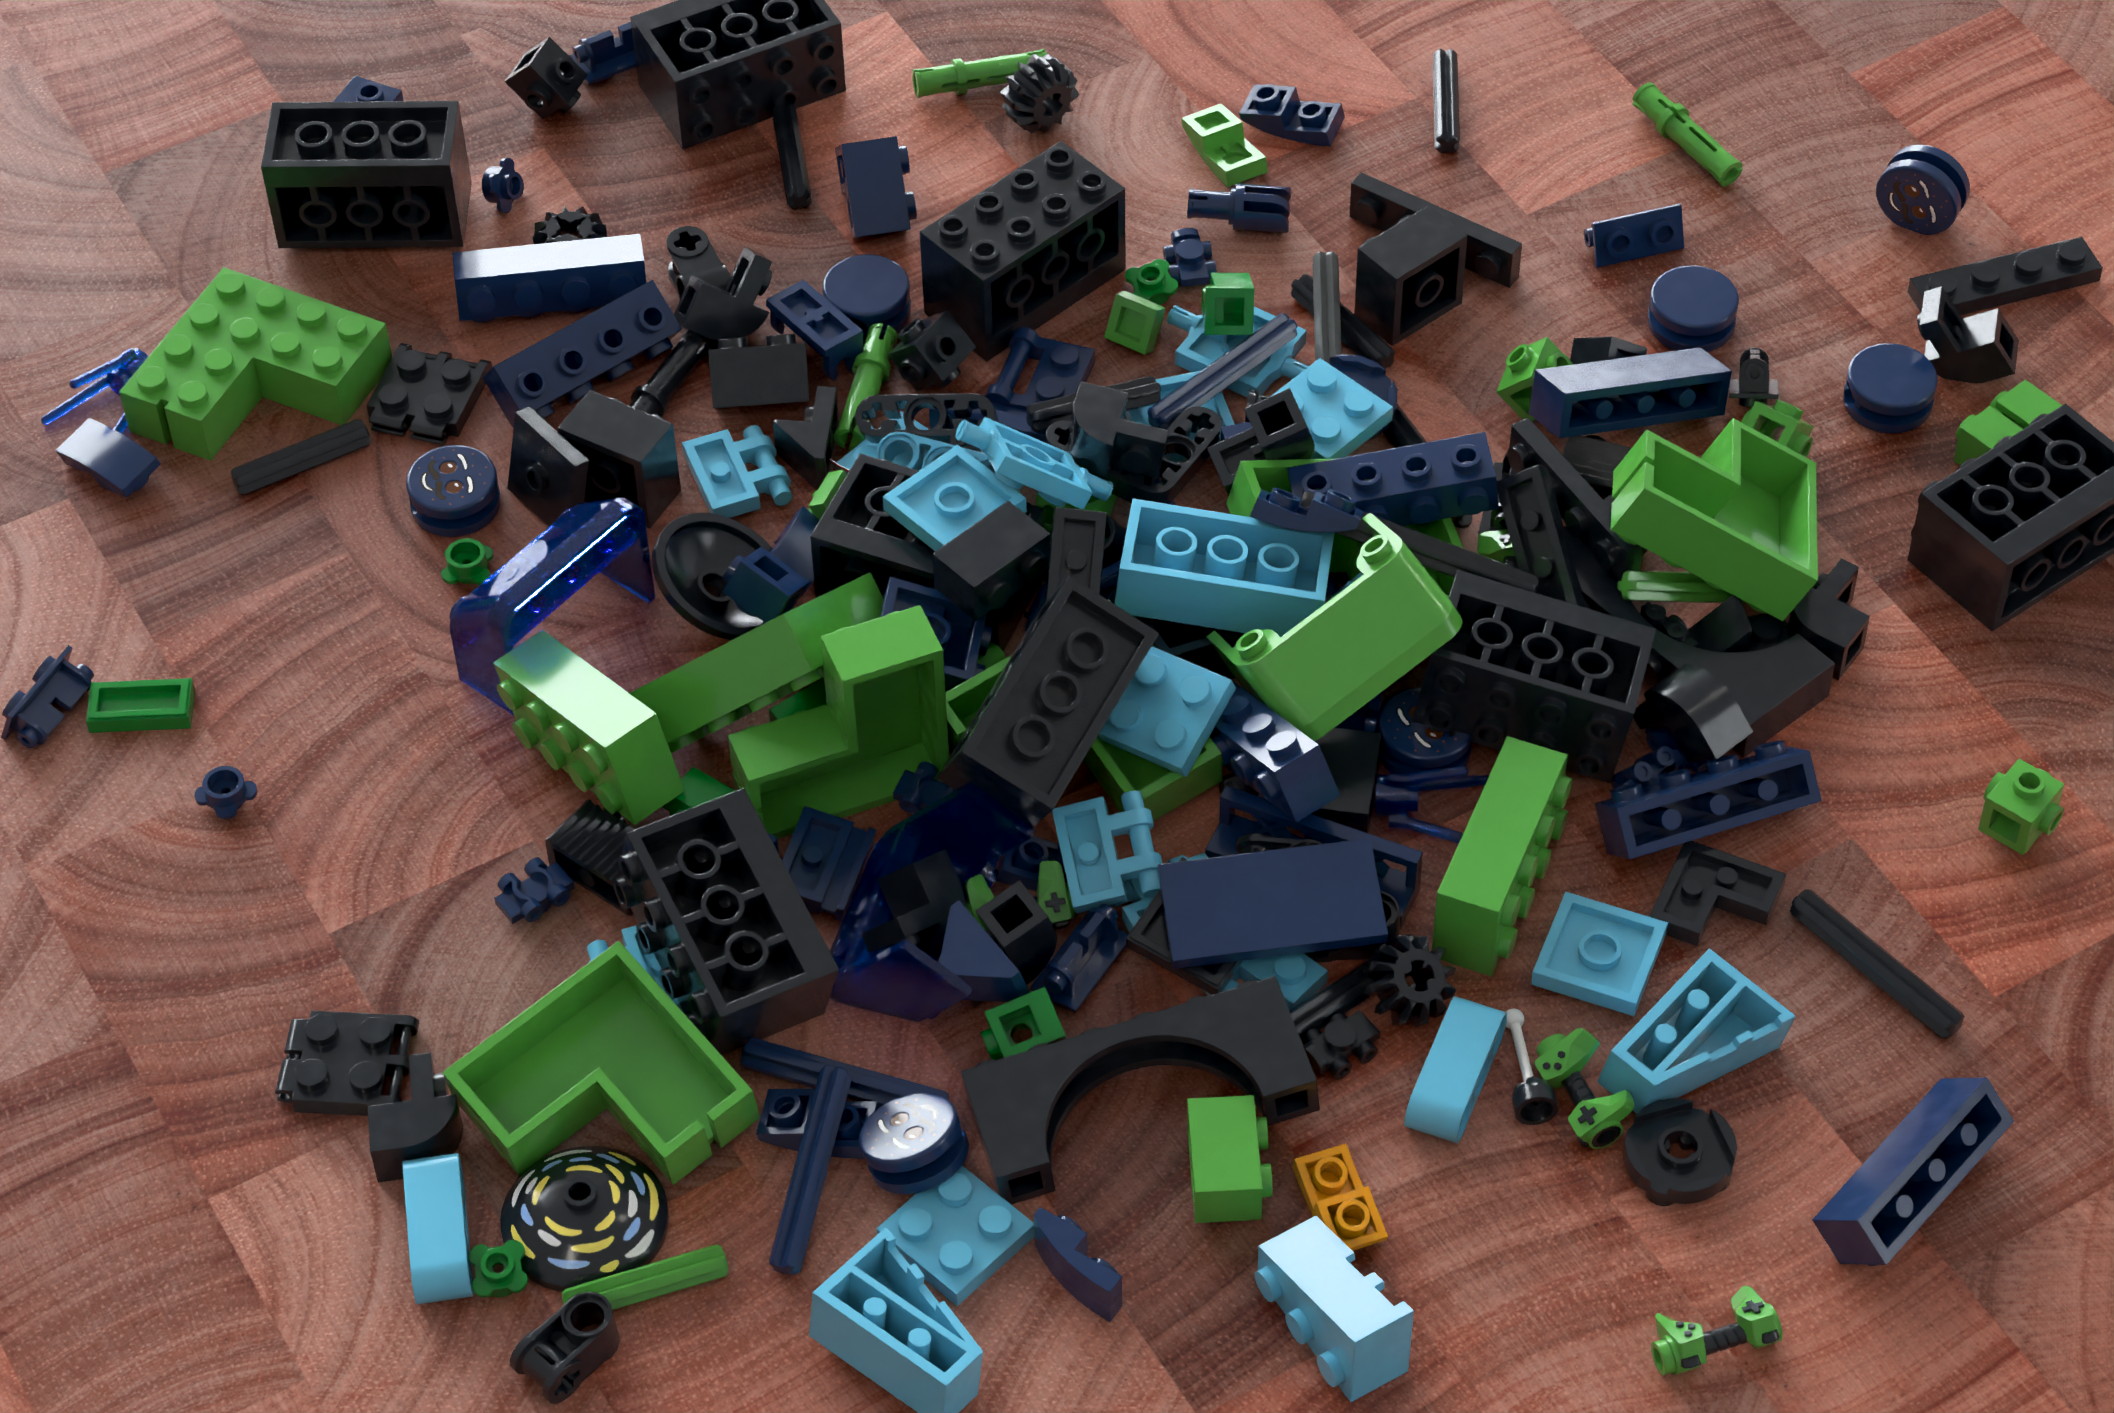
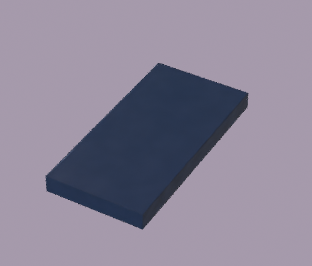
M1371 838L1158 864V879L1173 969L1387 943L1388 931Z

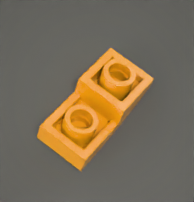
M1346 1143L1294 1159L1292 1168L1312 1216H1317L1352 1251L1387 1240L1388 1235L1369 1186L1363 1187Z

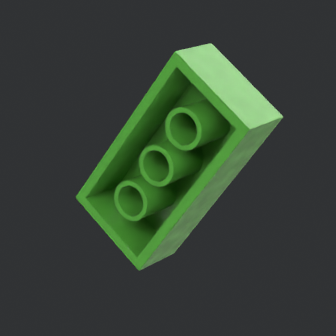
M544 630L540 631L493 662L501 682L497 685V691L503 702L513 711L516 721L512 723V728L519 741L528 749L535 747L539 750L554 770L562 768L566 771L581 791H592L611 814L619 812L636 825L685 791L657 714Z
M1509 736L1506 737L1437 891L1432 950L1438 947L1446 948L1441 959L1442 961L1493 976L1500 957L1510 958L1518 934V929L1514 928V924L1518 917L1527 918L1535 894V889L1531 888L1534 878L1543 880L1552 854V850L1548 849L1551 839L1557 841L1561 839L1567 823L1568 811L1561 808H1564L1572 786V778L1565 776L1568 754Z

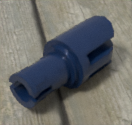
M1236 183V188H1231V192L1189 188L1187 218L1229 220L1228 225H1233V230L1287 233L1289 231L1290 187Z

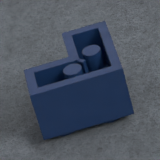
M897 136L845 143L837 146L835 153L841 193L846 195L852 238L910 230L909 220L917 219V211L913 191L905 192L903 175L910 173L906 145L898 146Z

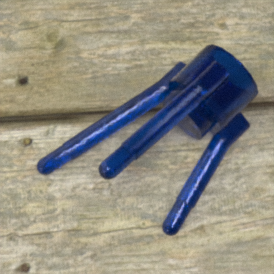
M129 348L117 358L72 379L69 382V386L76 389L102 377L41 418V423L47 425L108 386L120 396L119 391L149 356L140 349ZM125 412L113 428L121 434L128 426Z
M1465 766L1408 774H1377L1376 816H1389V828H1407L1459 844L1463 836L1462 832L1408 817V812H1418L1419 791L1482 786L1486 784L1489 775L1467 776L1469 770Z

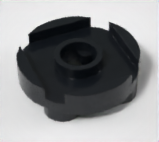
M1673 1098L1649 1104L1635 1116L1634 1124L1628 1129L1626 1134L1623 1160L1629 1176L1639 1188L1645 1191L1649 1201L1659 1206H1670L1674 1203H1697L1713 1197L1729 1186L1736 1157L1737 1143L1733 1130L1720 1114L1712 1109L1707 1114L1703 1110L1692 1108L1693 1101ZM1678 1143L1682 1150L1692 1149L1693 1151L1685 1159L1675 1158L1669 1154L1671 1144Z

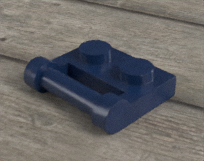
M1019 327L1013 332L1009 346L1011 350L996 383L988 387L985 397L993 403L1026 410L1033 403L1076 394L1080 382H1087L1094 366L1095 349L1039 337L1034 330L1027 327ZM1027 359L1038 360L1039 363L1025 394L1014 393L1013 390Z

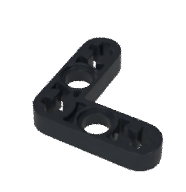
M980 394L873 395L861 401L856 409L855 420L864 438L871 443L879 444L881 439L887 434L897 431L981 452L980 448L957 440L955 437L956 431L964 419H952L954 429H949L950 418L948 409L953 408L952 410L956 418H969L972 416L974 409H980L983 417L998 422V416L990 400ZM924 408H933L940 414L939 422L929 430H920L914 426L915 415ZM904 409L903 419L906 429L901 430L897 420H884L881 423V428L874 429L868 419L875 418L878 410H883L889 419H902L899 410ZM983 419L978 421L977 426H980Z
M1191 407L1184 410L1167 429L1169 433L1165 455L1176 453L1184 456L1187 461L1175 463L1164 457L1159 476L1162 478L1161 484H1154L1157 480L1155 478L1118 469L1109 470L1106 480L1113 483L1111 494L1132 503L1133 498L1170 504L1210 457L1207 447L1219 443L1222 427L1220 416L1213 410L1205 407ZM1062 420L1050 425L1046 431L1045 443L1069 453L1067 441L1071 421ZM1190 433H1197L1194 441L1190 439Z

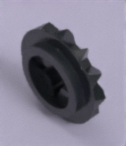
M564 206L559 214L546 212L545 220L535 223V231L532 238L533 244L607 237L606 225L602 224L599 213L588 214L583 206L575 212L568 211ZM567 231L569 233H575L577 231L578 238L568 233L562 235L561 232Z

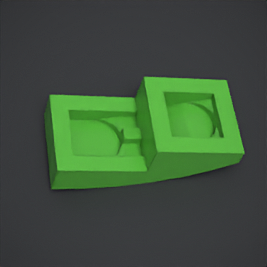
M1218 104L1181 118L1182 126L1195 149L1211 171L1227 187L1268 173L1266 156L1244 138L1243 122L1224 105Z

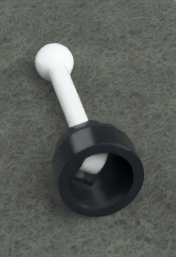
M1512 1008L1506 1011V1027L1511 1030L1524 1081L1514 1087L1512 1105L1515 1117L1520 1123L1539 1125L1555 1117L1559 1107L1555 1092L1549 1082L1533 1076L1521 1028L1524 1024V1015L1520 1010Z

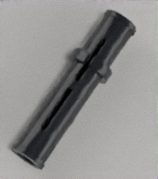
M691 330L686 331L647 383L643 384L642 387L641 385L637 386L633 391L631 403L628 406L650 415L663 417L669 408L668 402L703 357L708 354V350H710L709 342L704 343L700 349H697L706 338Z

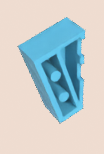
M1709 948L1611 1050L1597 1082L1612 1095L1628 1090L1634 1101L1632 1111L1638 1114L1641 1109L1649 1104L1660 1100L1678 1098L1780 1048L1796 1016Z
M1314 1216L1258 1246V1271L1254 1274L1255 1281L1264 1298L1269 1302L1276 1301L1286 1314L1287 1326L1295 1340L1300 1344L1307 1343L1317 1356L1319 1370L1326 1382L1332 1387L1338 1385L1348 1400L1353 1402L1408 1372L1414 1310L1404 1301L1393 1306L1379 1292L1385 1288L1384 1281L1375 1272L1364 1277L1350 1263L1356 1260L1354 1252L1317 1216Z
M886 1226L812 1292L809 1336L916 1412L959 1413L978 1395L983 1350L945 1301L940 1303L924 1284V1274L916 1264L910 1265L895 1246L896 1238Z

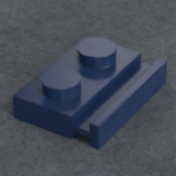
M804 806L782 861L808 911L816 914L824 911L835 915L834 920L842 922L874 843L876 829L869 827L868 831L853 827L854 822Z

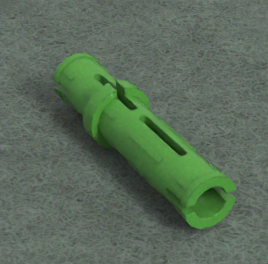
M1040 49L1027 53L963 62L959 58L951 60V63L947 65L912 69L914 92L917 98L948 92L962 95L967 94L968 89L1008 83L1006 76L1015 74L1018 70V62L1026 65L1033 54L1043 57L1047 53L1045 49Z
M1652 82L1642 85L1635 92L1632 98L1634 101L1632 103L1633 106L1656 124V131L1662 137L1671 138L1697 163L1705 168L1720 185L1728 186L1737 180L1743 170V164L1689 117L1688 109L1680 103L1674 104Z
M876 323L871 325L867 331L863 352L855 358L852 372L855 376L838 428L834 433L835 442L842 448L845 446L849 433L853 434L849 450H853L865 440L856 424V409L861 401L867 397L878 395L881 384L888 380L891 371L888 354L893 350L898 339L897 332L889 325L883 340L879 339L883 324Z

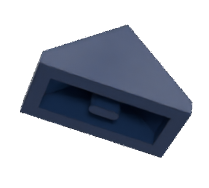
M960 900L950 906L937 976L949 999L1009 1002L1030 993L1020 971Z

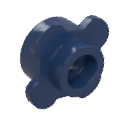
M502 158L499 167L491 166L484 172L482 192L489 203H497L499 212L509 213L513 201L523 194L524 183L521 175L514 170V161L511 158Z
M220 766L212 769L205 775L202 786L196 789L194 797L198 805H207L214 809L218 818L230 819L237 814V810L245 801L254 799L258 791L254 782L244 781L243 774L237 768Z

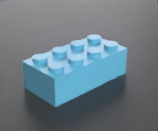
M1132 498L1119 568L1115 605L1134 616L1247 633L1254 629H1269L1282 637L1325 603L1334 532H1309L1288 529L1252 517Z

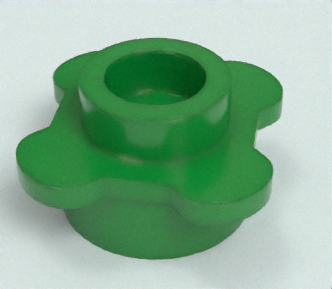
M1155 259L1152 263H1146L1140 268L1131 267L1125 273V280L1127 283L1132 284L1134 295L1158 305L1166 302L1178 290L1177 280L1171 278L1169 274L1170 265L1163 259Z
M464 538L453 542L445 550L444 555L447 566L441 571V577L445 583L456 584L460 582L463 584L474 583L475 585H481L490 579V571L487 568L488 562L493 559L494 555L493 550L489 546L483 545L475 539Z
M508 1240L503 1246L487 1247L484 1244L476 1245L469 1253V1261L475 1266L476 1278L472 1281L473 1292L479 1297L487 1298L490 1296L506 1297L512 1293L523 1291L528 1284L527 1274L522 1271L521 1259L525 1256L524 1246L517 1240ZM496 1265L504 1267L500 1273L494 1272L493 1268Z

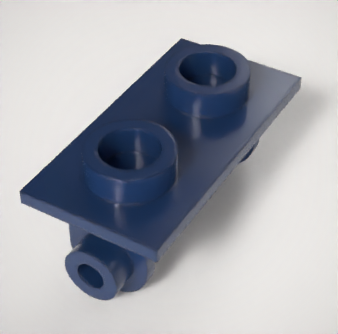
M631 22L618 26L619 37L614 38L613 33L607 30L586 39H579V45L572 47L573 54L570 56L588 74L585 78V82L588 85L636 67Z
M1679 203L1593 222L1591 228L1584 229L1583 234L1586 246H1594L1595 266L1598 268L1683 249L1682 205Z
M68 645L57 659L48 656L35 672L32 680L36 683L26 694L19 690L7 703L2 712V716L7 718L1 735L2 739L6 740L15 730L18 732V740L28 748H33L36 744H44L65 717L62 712L51 706V704L55 702L70 712L90 690L94 673L84 664L74 666L68 662L73 649L71 646Z
M1102 904L1099 908H1092L1033 982L1030 990L1035 991L1045 987L1052 1002L1076 1013L1126 948V938L1129 934L1117 929V911L1107 904Z

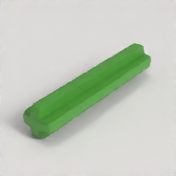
M1628 570L1623 573L1622 581H1618L1617 585L1618 590L1622 592L1623 599L1627 601L1723 603L1733 596L1724 590H1716L1710 587L1702 578L1690 572Z
M715 1244L567 1288L562 1292V1300L565 1305L571 1297L578 1293L587 1291L597 1292L607 1298L612 1310L725 1277L728 1274V1263L721 1245Z

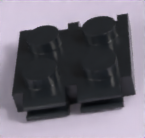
M400 343L366 405L370 419L369 423L373 424L371 430L403 437L410 427V432H414L411 435V439L444 445L449 436L459 437L486 385L483 377L492 368V362L481 359L478 363H473L462 359H454L449 352L440 351L438 355L413 350L412 345Z
M312 1010L309 1019L291 1020L284 1050L287 1056L286 1059L282 1060L275 1093L278 1094L277 1100L284 1103H292L294 1111L300 1113L368 1116V1106L402 1102L399 1095L403 1076H407L410 1073L409 1058H407L411 1036H415L418 1033L419 1020L410 1015ZM395 1036H400L397 1054L391 1055ZM392 1076L388 1096L383 1095L386 1077Z

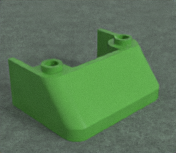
M1371 513L1362 518L1374 536L1361 547L1356 561V566L1362 576L1282 637L1273 630L1254 629L1242 635L1235 647L1232 648L1215 630L1206 636L1243 689L1313 741L1323 737L1457 634L1462 626V618L1450 599L1402 539Z

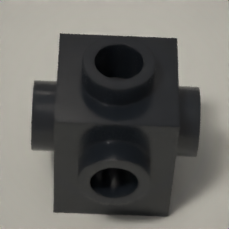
M548 37L523 54L504 82L530 109L534 110L544 119L557 110L565 113L575 105L581 97L578 89L588 74L570 55L565 53Z
M945 310L923 320L916 319L903 328L897 336L901 342L888 356L898 367L902 378L910 383L916 391L933 385L940 389L951 383L961 373L958 365L976 346L949 311Z

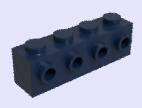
M640 234L452 253L460 321L472 320L482 323L492 321L496 317L515 315L531 318L545 312L564 310L571 313H580L589 308L603 307L646 283Z
M651 280L498 363L487 372L483 380L512 427H514L515 412L527 407L533 409L545 420L555 413L552 405L567 398L571 405L581 400L589 390L595 391L592 383L606 376L611 383L632 371L634 366L631 362L644 354L651 361L674 347L670 340L682 328L655 282Z
M1702 348L1536 369L1529 415L1542 424L1549 433L1557 436L1559 439L1725 415L1732 371Z
M1485 432L1287 468L1291 493L1300 499L1306 491L1312 493L1318 491L1326 495L1329 489L1335 490L1356 500L1355 508L1402 526L1425 524L1435 520L1475 515L1499 509L1496 474Z
M1232 681L1236 690L1209 736L1222 753V766L1229 769L1246 785L1252 787L1269 803L1275 805L1296 823L1339 797V790L1319 744Z
M1785 741L1768 742L1754 747L1755 755L1738 760L1737 755L1722 756L1717 760L1707 761V770L1690 774L1689 769L1675 770L1660 775L1658 777L1660 784L1642 789L1641 784H1629L1611 790L1612 798L1595 803L1607 854L1633 859L1822 801L1810 750L1788 747L1785 745Z
M1987 1077L1940 1079L1812 1219L1840 1264L1887 1265L2011 1126L2014 1120Z

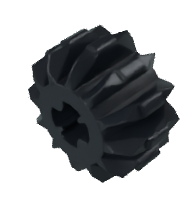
M1033 54L1026 65L1018 62V70L1014 75L1006 76L1009 85L1000 92L1004 99L1002 108L1006 111V115L1023 130H1027L1031 134L1037 130L1047 133L1052 123L1062 125V116L1066 112L1074 111L1070 103L1080 95L1075 88L1078 80L1074 77L1073 72L1059 59L1049 54L1043 57Z
M1398 935L1391 940L1390 945L1384 943L1378 946L1373 953L1376 961L1367 964L1363 970L1366 975L1375 981L1365 987L1363 994L1369 996L1377 995L1380 1000L1376 1004L1374 1013L1381 1015L1391 1010L1392 1025L1401 1026L1409 1020L1412 1026L1415 1027L1427 1024L1429 1016L1437 1018L1443 1015L1447 1009L1443 1000L1452 998L1457 991L1445 981L1446 978L1454 975L1456 968L1452 966L1443 967L1440 962L1446 948L1438 947L1429 952L1427 936H1418L1411 942L1407 935ZM1409 976L1412 977L1415 983L1408 986L1405 980Z

